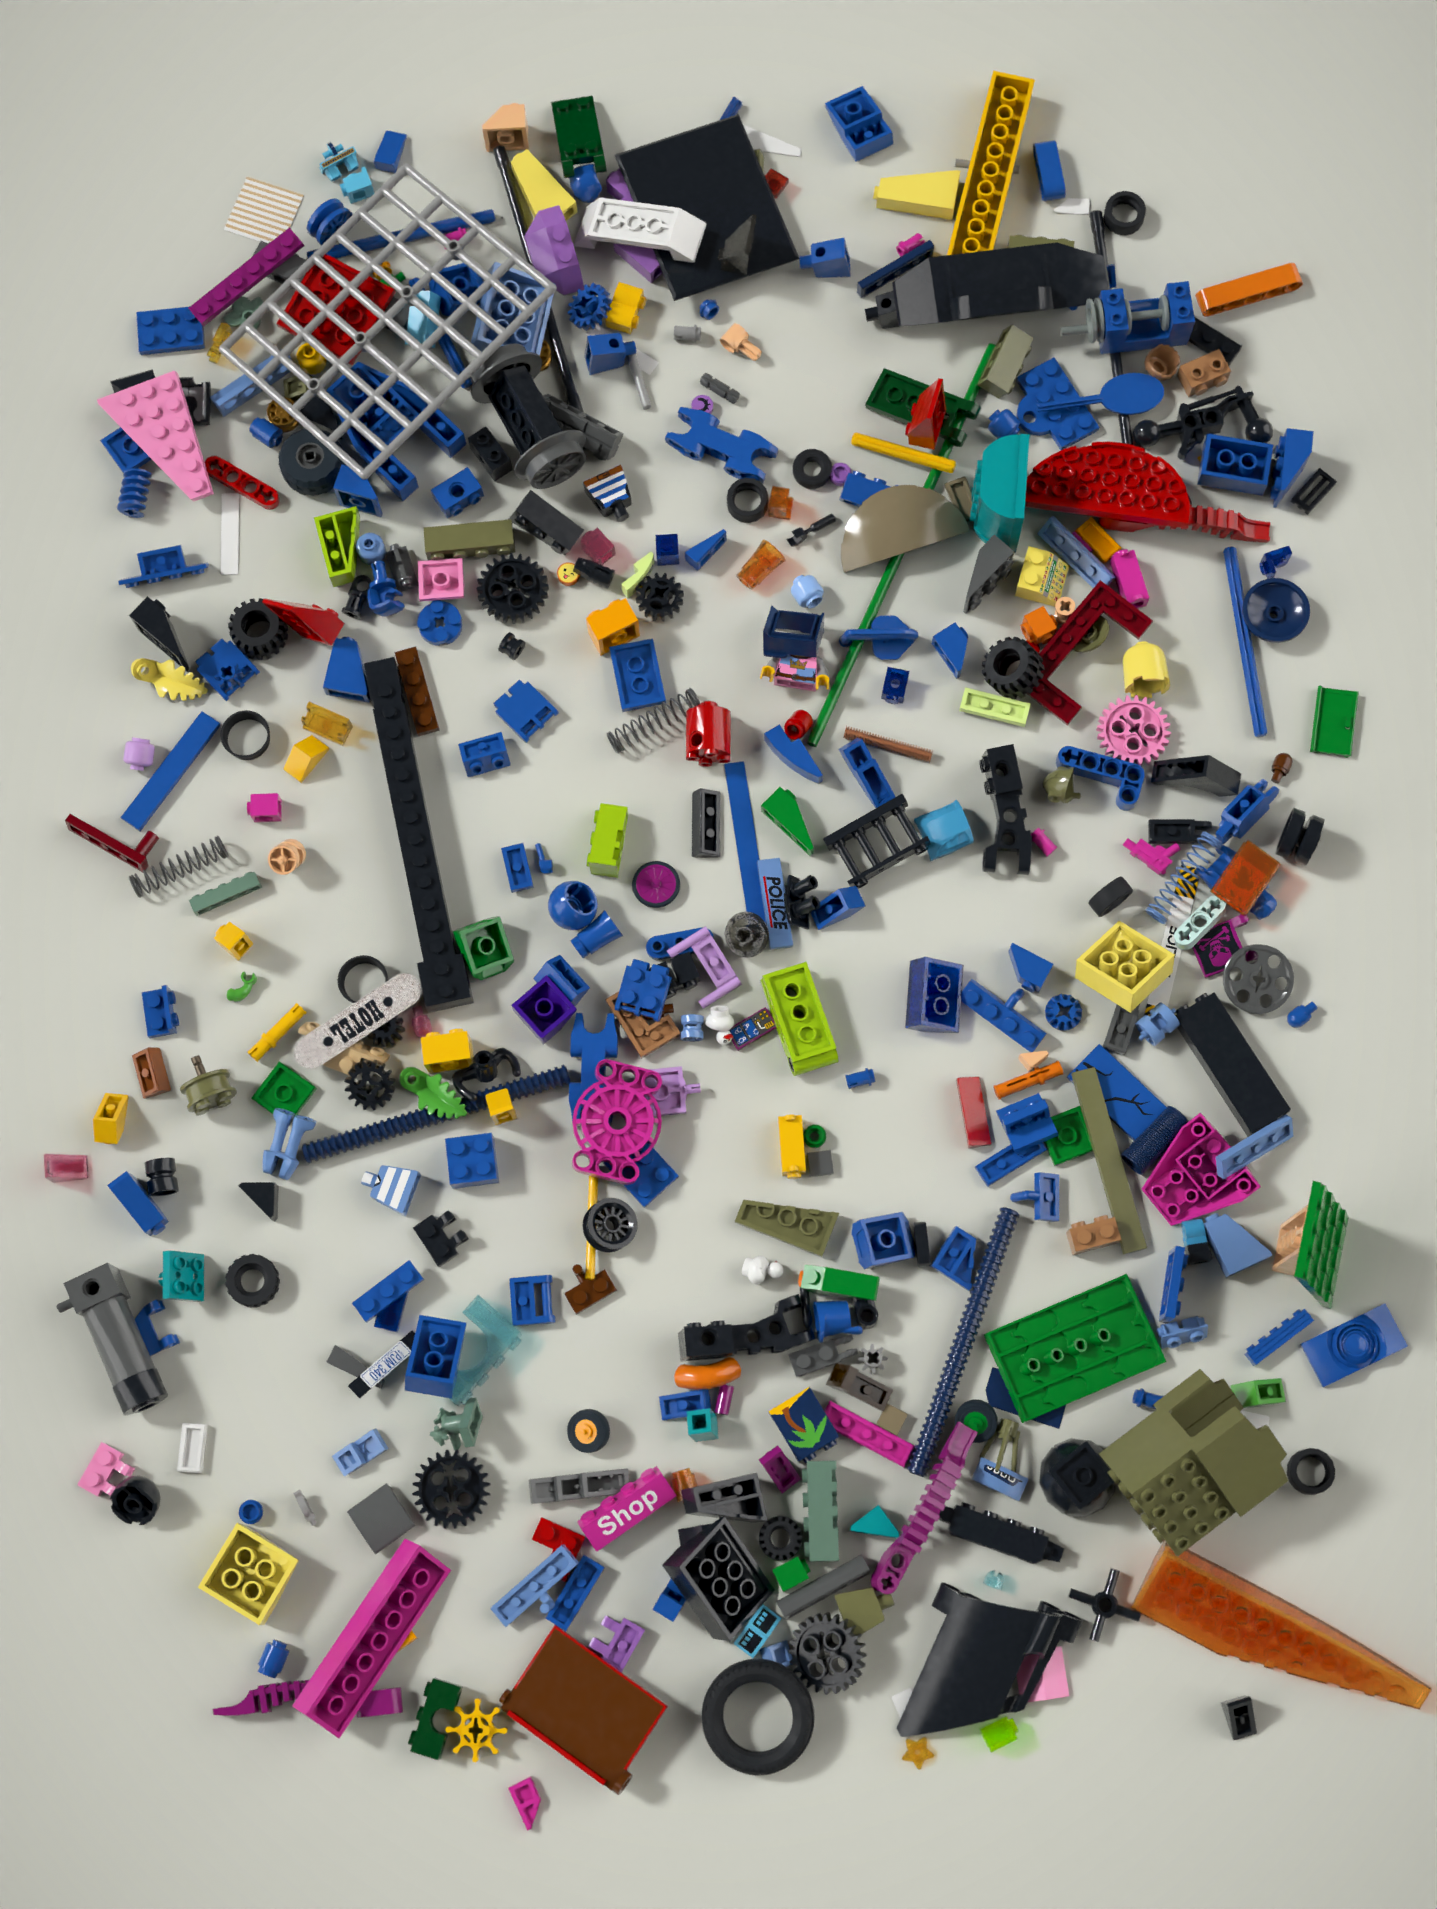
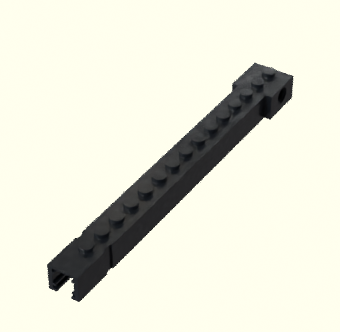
M395 657L363 663L370 699L374 707L373 713L423 962L417 963L425 1007L431 1013L472 1004L474 1002L466 963L462 953H456L409 718L404 705L405 699L398 665Z

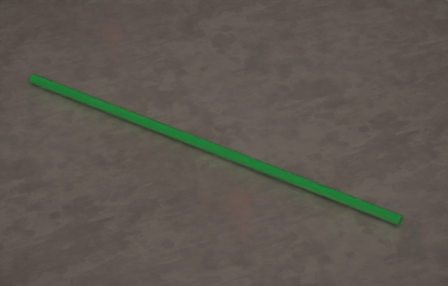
M988 344L964 399L975 401L981 388L978 386L979 380L996 346L995 344ZM958 412L951 427L962 429L967 417ZM945 439L937 456L948 459L954 445ZM931 468L923 488L934 490L942 471ZM905 553L890 558L858 629H871V624L876 618ZM865 640L852 641L806 742L808 745L817 747Z

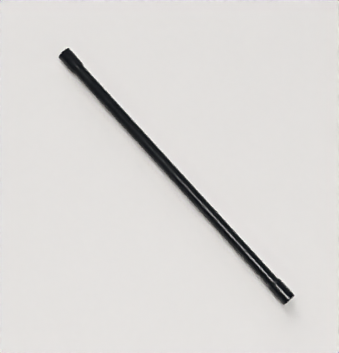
M497 146L493 149L497 167L502 176L526 261L533 266L524 238L528 231V226L511 173L508 155L504 146ZM551 307L546 328L566 392V400L569 405L584 412Z
M1095 210L1089 214L1095 252L1098 255L1104 256L1106 265H1108L1102 211ZM1109 353L1113 378L1122 375L1121 353ZM1118 414L1122 443L1133 445L1129 415Z

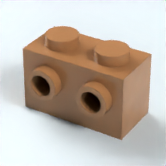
M1220 349L1181 365L1177 377L1188 397L1195 394L1199 396L1211 387L1224 385L1228 381L1231 370Z
M1107 1215L1094 1218V1223L1085 1224V1221L1071 1224L1072 1228L1066 1232L1072 1255L1118 1244L1121 1241L1115 1217L1108 1219Z

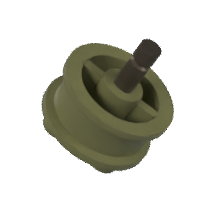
M200 1055L192 1057L191 1061L197 1077L187 1081L180 1087L181 1093L186 1095L188 1099V1111L195 1112L196 1116H199L216 1106L222 1108L231 1104L230 1099L237 1094V1091L229 1083V1071L227 1069H219L206 1073Z

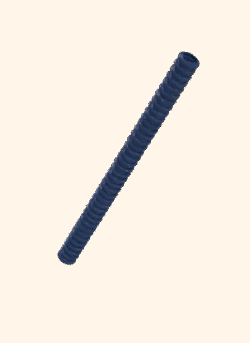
M563 1064L561 1068L554 1067L555 1070L552 1071L547 1069L548 1072L544 1073V1071H541V1074L538 1075L534 1073L532 1077L527 1075V1078L523 1079L521 1077L519 1081H516V1079L512 1083L507 1081L506 1085L499 1084V1087L485 1088L483 1092L478 1090L476 1101L472 1102L463 1097L460 1104H465V1110L471 1115L473 1111L480 1112L479 1109L487 1110L486 1107L488 1105L485 1096L489 1093L507 1088L511 1101L514 1102L515 1098H518V1100L522 1096L527 1098L529 1094L533 1096L535 1092L542 1093V1090L556 1089L558 1085L563 1087V1084L569 1085L571 1081L567 1068ZM428 1108L420 1111L415 1109L414 1113L409 1111L407 1115L402 1113L400 1117L397 1115L394 1116V1119L389 1117L387 1121L373 1122L371 1126L369 1124H366L364 1128L359 1126L358 1130L353 1128L351 1132L346 1130L344 1134L338 1133V1136L333 1134L331 1138L317 1139L315 1143L313 1141H310L308 1145L304 1143L302 1150L306 1162L310 1164L312 1160L326 1159L328 1155L333 1157V1154L339 1155L341 1151L343 1153H346L348 1149L353 1151L354 1147L359 1149L361 1145L366 1147L368 1143L375 1144L377 1140L382 1142L384 1138L389 1140L391 1136L392 1138H395L397 1134L402 1136L404 1132L410 1133V1130L414 1132L417 1131V1128L422 1130L424 1126L431 1127L433 1123L438 1125V1122L444 1123L448 1118H446V1113H444L443 1117H438L437 1109L432 1115L428 1114Z
M1006 1207L999 1209L1001 1213L997 1215L998 1221L994 1223L996 1227L992 1229L993 1235L989 1237L991 1241L987 1243L988 1249L984 1251L986 1255L982 1257L984 1261L980 1263L981 1269L977 1271L979 1275L975 1277L976 1283L972 1285L974 1289L970 1291L971 1297L967 1299L969 1303L965 1304L966 1311L962 1313L964 1317L960 1318L961 1325L957 1327L959 1331L955 1332L956 1339L952 1341L954 1345L950 1346L951 1353L947 1355L949 1359L945 1360L946 1367L942 1369L944 1373L940 1374L941 1381L937 1383L939 1387L935 1388L936 1395L932 1397L934 1401L930 1403L931 1410L928 1409L927 1411L929 1415L925 1417L926 1424L922 1425L924 1429L920 1431L921 1438L917 1439L919 1443L914 1447L916 1452L912 1453L914 1457L909 1461L911 1466L907 1467V1470L915 1475L927 1477L926 1471L930 1470L929 1462L932 1463L933 1461L931 1457L935 1455L934 1448L938 1447L936 1443L940 1441L939 1434L943 1433L941 1429L945 1427L944 1420L948 1419L946 1415L950 1413L949 1406L953 1405L951 1400L955 1399L954 1392L958 1391L956 1386L960 1385L959 1378L963 1377L961 1372L965 1371L964 1364L968 1363L966 1358L970 1357L969 1350L973 1349L971 1344L975 1343L974 1336L978 1334L976 1330L980 1329L979 1322L983 1320L981 1316L985 1315L984 1308L988 1306L986 1302L990 1301L989 1294L993 1292L991 1288L995 1287L994 1280L998 1278L996 1274L1000 1273L998 1268L1003 1264L1001 1262L1005 1258L1003 1254L1007 1252L1006 1246L1010 1244L1008 1240L1012 1239L1011 1232L1015 1230L1013 1226L1017 1225L1016 1218L1020 1216L1015 1210Z

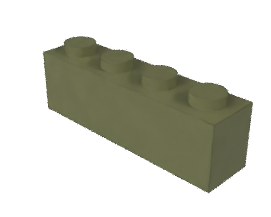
M512 519L423 528L427 560L462 558L463 560L471 556L485 558L492 554L500 556L503 554L506 556L515 552Z

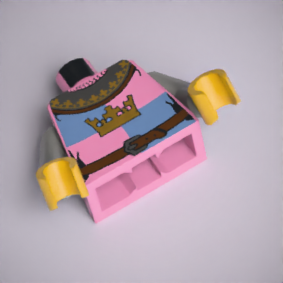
M788 654L786 658L773 657L766 666L762 667L760 679L767 676L770 678L769 682H772L774 678V685L815 692L822 685L826 686V690L829 689L828 672L822 658L818 656L807 657Z

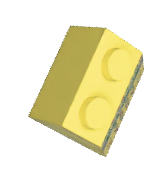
M1028 546L1015 596L1055 607L1056 601L1061 597L1069 565L1049 551Z

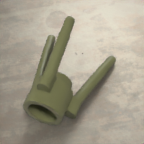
M1001 1418L994 1435L988 1439L980 1454V1458H984L997 1434H999L998 1438L1002 1440L995 1466V1470L999 1471L1007 1443L1012 1442L1013 1439L1011 1471L1016 1473L1018 1439L1020 1436L1018 1431L1019 1424Z

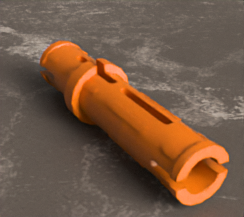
M1056 1061L1042 1068L1035 1067L1034 1071L994 1085L993 1088L997 1098L1000 1100L1003 1097L1036 1084L1043 1085L1049 1079L1064 1075L1060 1062Z

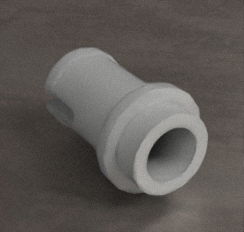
M694 325V327L674 326V340H693V342L701 340V327H697V325Z

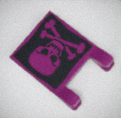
M1246 913L1214 925L1192 947L1205 978L1223 972L1229 958L1236 951L1243 948L1235 928L1248 923L1249 919ZM1253 950L1248 951L1245 955L1247 962L1257 959V954Z

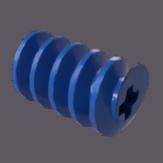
M138 468L127 469L123 473L124 479L122 480L121 495L118 499L120 503H118L117 509L128 517L141 518L144 517V514L139 511L145 510L146 506L140 502H147V497L142 494L149 493V490L143 486H150L151 482L145 478H151L152 473Z

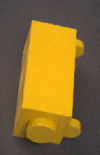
M802 1115L778 1117L782 1176L787 1175L788 1179L801 1178V1174H806Z

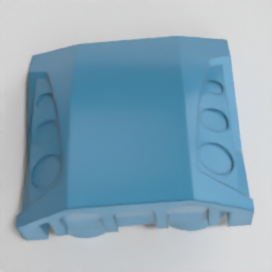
M957 800L914 819L921 837L928 836L931 845L927 846L930 861L949 855L974 843L971 828Z

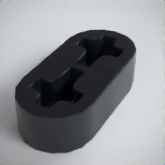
M914 1222L918 1267L930 1266L926 1222Z

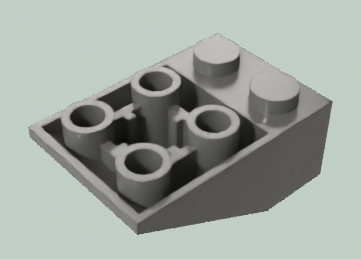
M993 535L979 549L963 610L965 614L970 609L975 610L980 605L981 598L985 594H991L997 586L996 583L1000 579L1004 580L1012 571L1010 568L1014 562V551L996 535Z

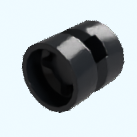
M157 1158L144 1163L146 1176L150 1178L147 1182L149 1196H165L179 1192L178 1180L173 1176L176 1172L175 1158Z

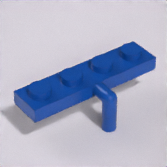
M971 979L957 998L1029 1052H1034L1047 1034L1013 1009L1016 1003L1024 996L1023 989H1017L1005 1003Z

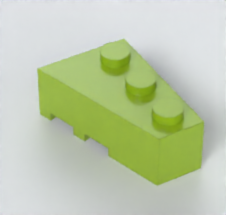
M357 506L314 517L329 578L333 587L352 583L356 575L357 552L355 547L359 539L360 514Z
M600 803L599 810H595L594 823H596L595 832L592 831L590 845L592 846L587 857V867H590L591 874L618 878L629 814L628 807Z

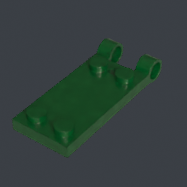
M593 95L551 102L564 179L575 177L573 165L594 162L596 173L607 172Z
M884 368L865 403V407L902 423H911L913 418L911 416L912 406L918 402L919 395L930 385ZM944 391L945 415L949 416V418H944L938 437L946 439L956 447H962L967 434L961 429L951 426L958 412H961L962 415L969 419H977L981 406L974 401L966 400Z

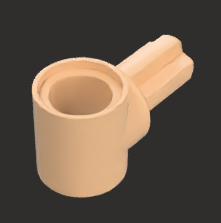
M734 323L720 338L722 346L731 353L741 351L753 361L758 360L762 354L760 349L748 341V333L737 323Z

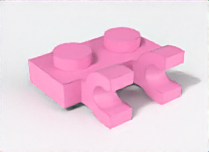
M101 1442L77 1485L98 1497L101 1496L102 1492L111 1496L117 1487L109 1482L114 1471L116 1470L125 1476L131 1477L135 1468L121 1461L124 1456L122 1452Z

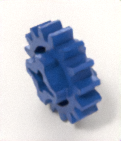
M592 283L591 286L585 284L583 291L578 289V295L572 296L574 302L568 305L572 308L568 311V314L571 316L569 320L579 329L583 328L585 331H588L589 327L594 330L597 323L602 325L601 319L607 318L606 311L611 310L608 306L612 302L609 298L610 293L600 284Z

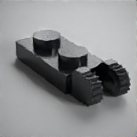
M1195 819L1148 820V843H1198L1197 838H1200L1201 835H1195V829L1212 828V822L1195 821ZM1199 839L1200 843H1208L1204 840Z

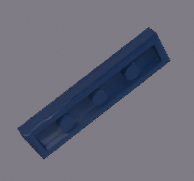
M928 240L857 282V294L860 298H863L908 272L927 258L933 257L934 244L932 241Z

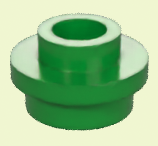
M819 1125L808 1126L803 1133L805 1144L811 1148L821 1147L826 1141L825 1130ZM812 1133H817L819 1135V1139L813 1141L810 1138V1135Z

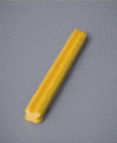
M857 432L853 434L851 439L854 446L944 472L953 473L956 468V461Z

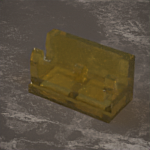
M308 702L306 706L308 710L307 715L301 718L302 728L343 746L353 728L350 719L312 702Z

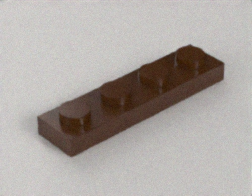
M416 646L394 652L417 735L422 736L440 731Z

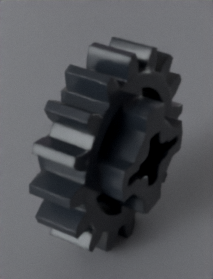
M655 573V578L653 579L649 575L646 576L647 582H640L642 589H636V595H638L636 603L640 604L638 606L639 611L645 610L644 615L646 618L651 614L653 621H656L657 617H661V620L665 621V616L667 615L672 619L673 611L679 613L680 607L678 605H683L682 597H684V592L680 590V582L674 584L675 577L667 579V573H664L662 577ZM650 590V594L647 595V598L645 599L647 591ZM673 595H675L674 601L670 605L669 600L673 598Z
M366 1059L363 1062V1066L358 1062L354 1066L355 1070L352 1068L349 1070L348 1074L351 1077H346L344 1081L349 1084L346 1086L345 1091L351 1092L348 1097L349 1100L356 1099V1107L361 1103L363 1104V1110H366L369 1105H371L372 1110H376L378 1104L384 1107L386 1104L385 1100H391L392 1095L390 1093H394L396 1089L391 1085L396 1080L395 1078H389L392 1070L385 1071L386 1064L383 1063L379 1067L377 1066V1060L369 1064V1061ZM362 1073V1080L356 1082L357 1075ZM385 1088L384 1093L378 1097V1090Z

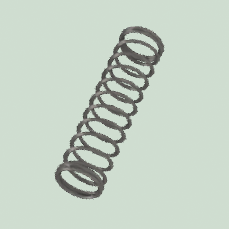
M692 688L685 691L686 698L678 694V702L670 698V706L662 702L663 712L655 706V716L650 711H647V720L642 715H639V724L634 719H631V728L623 723L624 734L619 728H615L616 738L612 732H607V737L615 752L619 754V752L624 751L617 730L624 737L629 747L632 746L625 726L632 733L636 741L640 742L632 721L647 739L640 717L646 722L652 733L655 734L648 713L654 718L660 729L663 730L656 709L663 715L668 725L671 726L664 705L668 707L678 722L672 700L679 707L684 717H686L679 696L684 699L689 708H692L689 701L690 698L695 707L700 704V701Z
M218 835L214 837L218 848L213 840L209 839L215 859L204 843L201 842L207 864L193 846L199 868L186 850L184 852L190 871L180 856L176 854L182 875L170 858H168L173 878L169 875L162 862H159L165 883L154 866L151 865L157 887L143 869L149 891L136 873L134 876H129L136 895L139 898L143 897L141 886L150 894L149 882L158 890V879L163 885L167 886L166 874L171 881L175 882L174 870L181 878H184L182 865L189 874H192L190 861L199 871L201 869L199 858L208 867L209 860L207 854L213 862L217 863L215 849L223 859L228 858V853Z

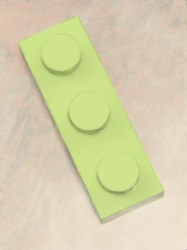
M965 687L959 711L1025 727L1031 704Z

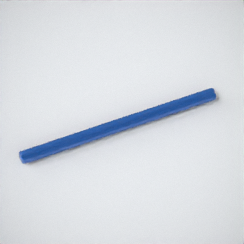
M493 209L470 214L481 224L495 221ZM459 216L430 223L442 234L459 230V227L461 229L471 227ZM419 226L404 242L430 237L431 235ZM402 230L393 231L391 233L397 236ZM381 235L352 241L364 252L383 248L389 244ZM342 244L334 245L326 253L333 258L353 255ZM318 249L308 251L307 258H309Z
M1227 547L1223 553L1255 737H1263L1267 734V727L1251 633L1242 615L1244 592L1237 551L1235 547Z

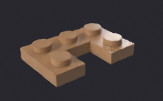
M619 991L605 999L641 1059L681 1035L669 1014L661 1018L659 1022L656 1021L648 1025L643 1015L638 1017L629 1011L615 1010ZM623 1003L624 1006H628V1007H632V1008H635V1007H636V1006H633V1005H629V1004Z

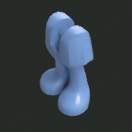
M275 1108L273 1113L276 1121L275 1133L270 1150H264L263 1173L272 1175L280 1158L283 1159V1163L279 1172V1178L289 1180L299 1164L296 1155L301 1138L306 1131L314 1129L317 1121L306 1116H294L295 1113L289 1110ZM293 1120L292 1130L290 1133L285 1152H282L281 1149L286 1136V1132Z

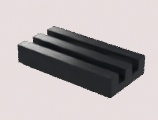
M1319 468L1292 498L1291 502L1293 504L1296 503L1299 509H1304V513L1308 515L1335 486L1337 481ZM1321 475L1323 477L1322 480L1303 499V501L1299 499L1306 492V490L1315 482V480ZM1325 482H1330L1325 487V489L1315 498V500L1308 506L1307 502L1316 494V492L1325 484Z

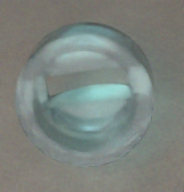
M995 1570L989 1571L984 1578L983 1584L1001 1590L1004 1584L1002 1573L999 1572L998 1576L995 1577Z

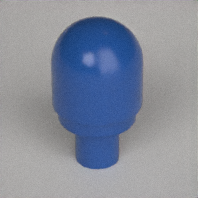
M1310 1002L1306 1006L1300 1005L1294 1008L1287 1015L1288 1024L1294 1028H1299L1306 1024L1312 1018L1311 1013L1318 1009L1316 1004Z

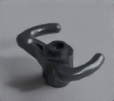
M498 1048L492 1053L485 1050L479 1051L473 1057V1063L470 1066L458 1070L452 1075L453 1085L461 1096L474 1102L477 1100V1095L465 1088L462 1082L477 1079L484 1083L493 1081L497 1077V1066L502 1059L508 1060L512 1067L513 1075L519 1077L521 1069L517 1058L506 1048Z

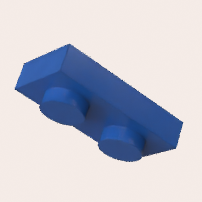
M520 843L501 848L511 892L534 888L524 844Z

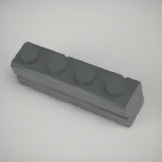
M550 394L543 395L547 406L552 411L555 420L563 431L579 430L584 433L586 443L583 450L586 451L588 449L592 451L594 457L603 461L615 456L618 445L624 435L622 432Z

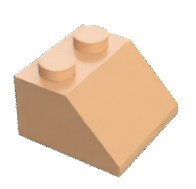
M511 103L503 105L482 125L486 152H493V149L497 146H504L506 151L529 150L528 124L524 104Z

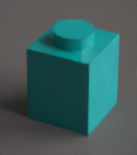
M710 1408L687 1411L688 1435L695 1442L719 1439L717 1415Z

